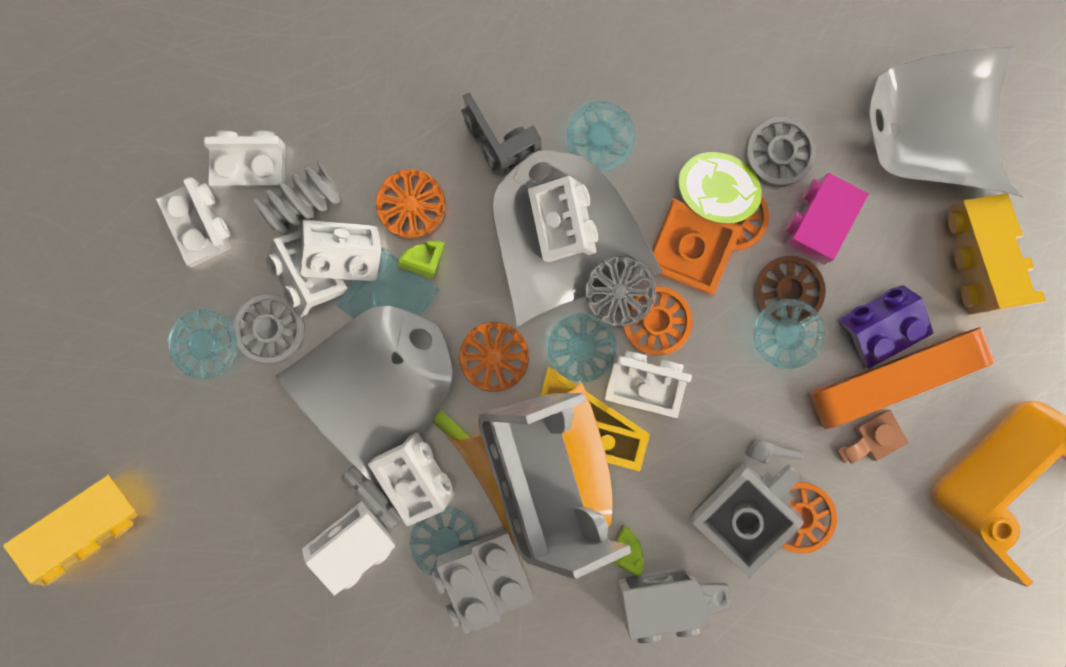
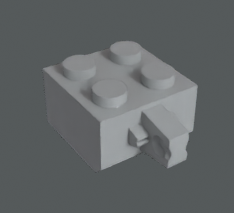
M745 461L693 513L692 524L750 578L803 525L802 515L789 503L794 498L789 491L801 479V476L792 466L787 464L775 477L769 472L762 477Z
M683 568L640 575V577L632 576L617 579L624 624L630 640L637 639L638 643L657 642L661 640V635L676 633L677 637L698 635L701 628L709 627L708 616L732 608L730 590L726 583H699L692 574Z

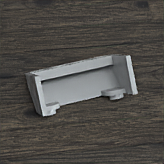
M553 393L495 408L480 414L478 419L479 429L516 548L526 563L577 579L631 553L629 545L608 540V524L600 512L583 506L562 433L571 429L574 419L572 407L586 402L584 393Z

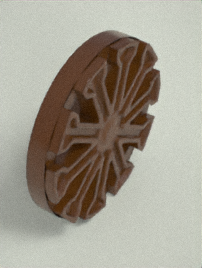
M783 256L771 261L758 274L755 283V300L761 312L771 321L782 325H797L813 318L821 309L826 294L825 282L821 272L813 263L798 256ZM780 263L787 265L786 276L779 267ZM800 264L802 265V271L795 276V265ZM768 271H772L778 281L768 278L766 275ZM808 274H812L815 278L814 281L805 283L803 280ZM762 285L773 288L775 291L763 293ZM807 290H817L818 296L813 297L806 294ZM777 298L770 308L766 306L765 300ZM801 301L811 304L812 309L807 311ZM784 304L783 317L781 318L776 315V312ZM792 306H794L799 314L798 319H793Z

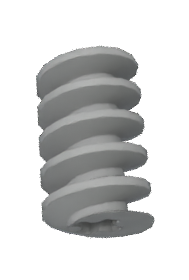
M318 160L319 172L316 173L308 166L304 168L306 180L303 181L296 174L292 175L293 188L280 182V196H277L271 190H267V204L257 197L253 199L260 214L273 230H277L282 235H287L290 233L288 222L296 228L302 226L300 214L311 220L315 218L313 206L321 212L326 211L327 203L325 198L334 204L340 202L339 193L334 182Z

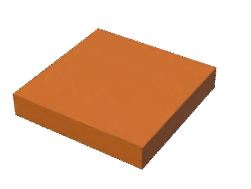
M672 198L652 247V252L663 272L661 275L714 295L743 226L737 223L727 224L710 221L695 213L687 203Z

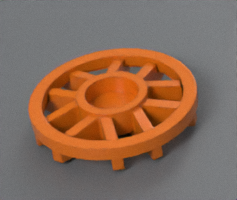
M797 482L791 490L799 489L801 501L794 503L792 499L789 503L802 515L804 523L797 531L793 545L785 543L782 548L794 553H811L825 546L832 538L837 525V512L833 501L825 491L809 483ZM806 489L814 491L818 496L808 502ZM824 500L828 508L816 513L813 507ZM829 514L830 521L827 529L817 520ZM815 526L826 533L819 541L810 532ZM804 534L813 543L810 546L799 547Z

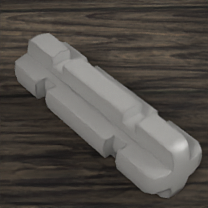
M354 465L341 477L342 481L350 489L354 487L356 490L355 494L375 515L378 513L381 516L379 519L388 528H393L402 519L394 505L392 506L389 503L390 499L371 480H367L365 475Z

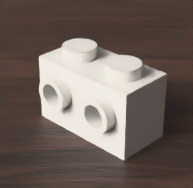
M361 501L302 548L305 564L335 596L342 589H349L355 585L360 579L361 574L373 564L378 565L390 555L395 544L389 531L364 502Z

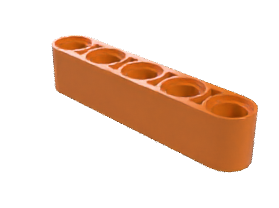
M978 327L810 393L823 428L829 429L994 364L995 360L981 327Z

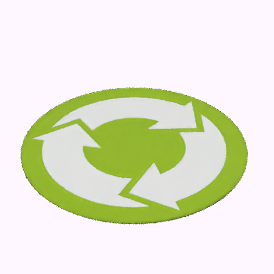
M707 152L696 155L686 162L679 175V189L684 201L695 213L710 221L727 224L737 223L752 216L760 205L762 189L758 177L746 163L732 155L720 152Z

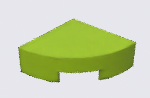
M430 240L407 249L400 257L397 267L433 279L445 242Z
M622 525L614 541L629 545L631 553L612 563L640 577L644 564L642 547L635 534L625 525Z

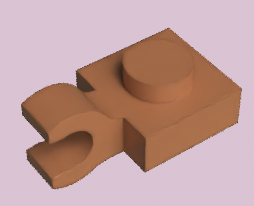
M884 410L854 427L859 438L837 449V452L843 463L849 461L852 464L867 454L871 460L878 461L909 442L892 411Z

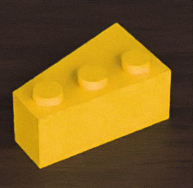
M1009 194L963 200L950 206L948 226L951 233L955 234L957 245L954 255L955 263L962 272L964 285L961 289V296L964 305L968 307L969 315L1046 302L1043 290L1035 291L1028 273V271H1032L1035 268L1031 257L1023 258L1017 239L1021 238L1023 234Z
M548 366L540 397L553 393H569L577 385ZM585 391L597 423L607 463L640 472L650 434Z
M107 475L5 543L3 547L30 584L47 586L64 575L66 569L79 560L81 562L96 553L101 548L99 544L111 535L116 538L133 527L134 523L132 520L138 514L113 479Z

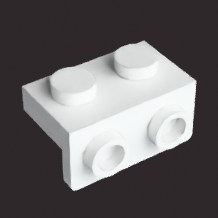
M625 351L624 357L614 356L603 400L678 418L686 382H690L692 375L682 372L684 365L662 360L659 367L646 363V355Z

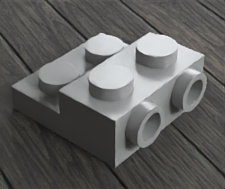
M507 528L441 554L436 558L437 571L432 572L435 585L440 594L448 593L451 604L447 605L450 620L454 627L461 625L465 635L501 621L500 614L535 600L534 593Z

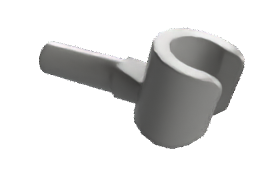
M759 439L751 443L747 452L748 457L767 464L771 454L801 460L803 456L802 451L781 448Z

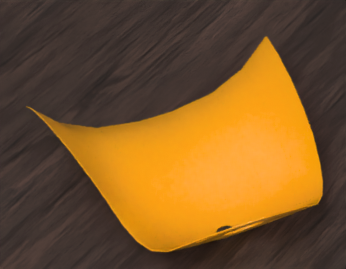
M580 383L569 393H584L586 402L572 407L574 419L571 429L562 433L583 506L600 512L606 519L609 527L613 509L609 469L590 402L583 384ZM446 436L462 455L497 513L503 528H507L515 545L482 436L453 439Z

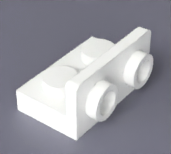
M231 131L215 132V137H203V145L209 149L208 186L211 188H280V182L286 184V144L279 137L275 136L273 132L253 131L252 136H238L237 133Z
M566 176L528 189L543 261L552 262L582 252L588 255L596 253L595 242L598 241V232L594 222L589 220L587 206H590V196L584 184L581 185L579 181Z
M192 177L183 180L186 186L156 200L186 265L193 267L231 249L226 239L231 234L221 216L216 217L211 205L215 203V199L209 187L205 183L201 184Z
M303 220L301 231L302 276L375 281L377 279L381 256L378 226Z
M302 230L273 239L266 256L269 271L273 276L279 278L283 286V295L286 303L290 308L296 310L299 317L307 315L312 306L342 296L347 290L343 279L304 277L301 275Z
M418 433L410 435L402 445L374 457L368 463L369 468L407 527L443 512L454 496L449 477L442 473L433 458L431 448L422 441Z

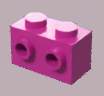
M829 172L819 181L813 179L803 195V199L807 201L801 213L796 211L785 229L790 234L785 244L823 265L833 261L869 193Z

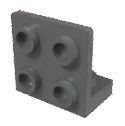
M470 92L463 95L465 108L461 110L465 118L463 121L474 140L478 137L482 139V142H480L483 149L482 154L492 171L498 168L502 176L505 177L528 155L541 150V137L534 125L527 129H524L523 126L513 129L504 136L503 139L505 141L499 144Z

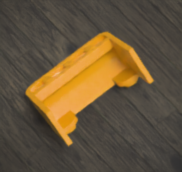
M1026 401L1019 404L955 464L932 489L931 496L934 506L1002 578L1029 587L1033 581L1006 553L1016 544L1020 536L1019 522L1007 507L1059 457L1062 456L1066 461V416L1043 402Z

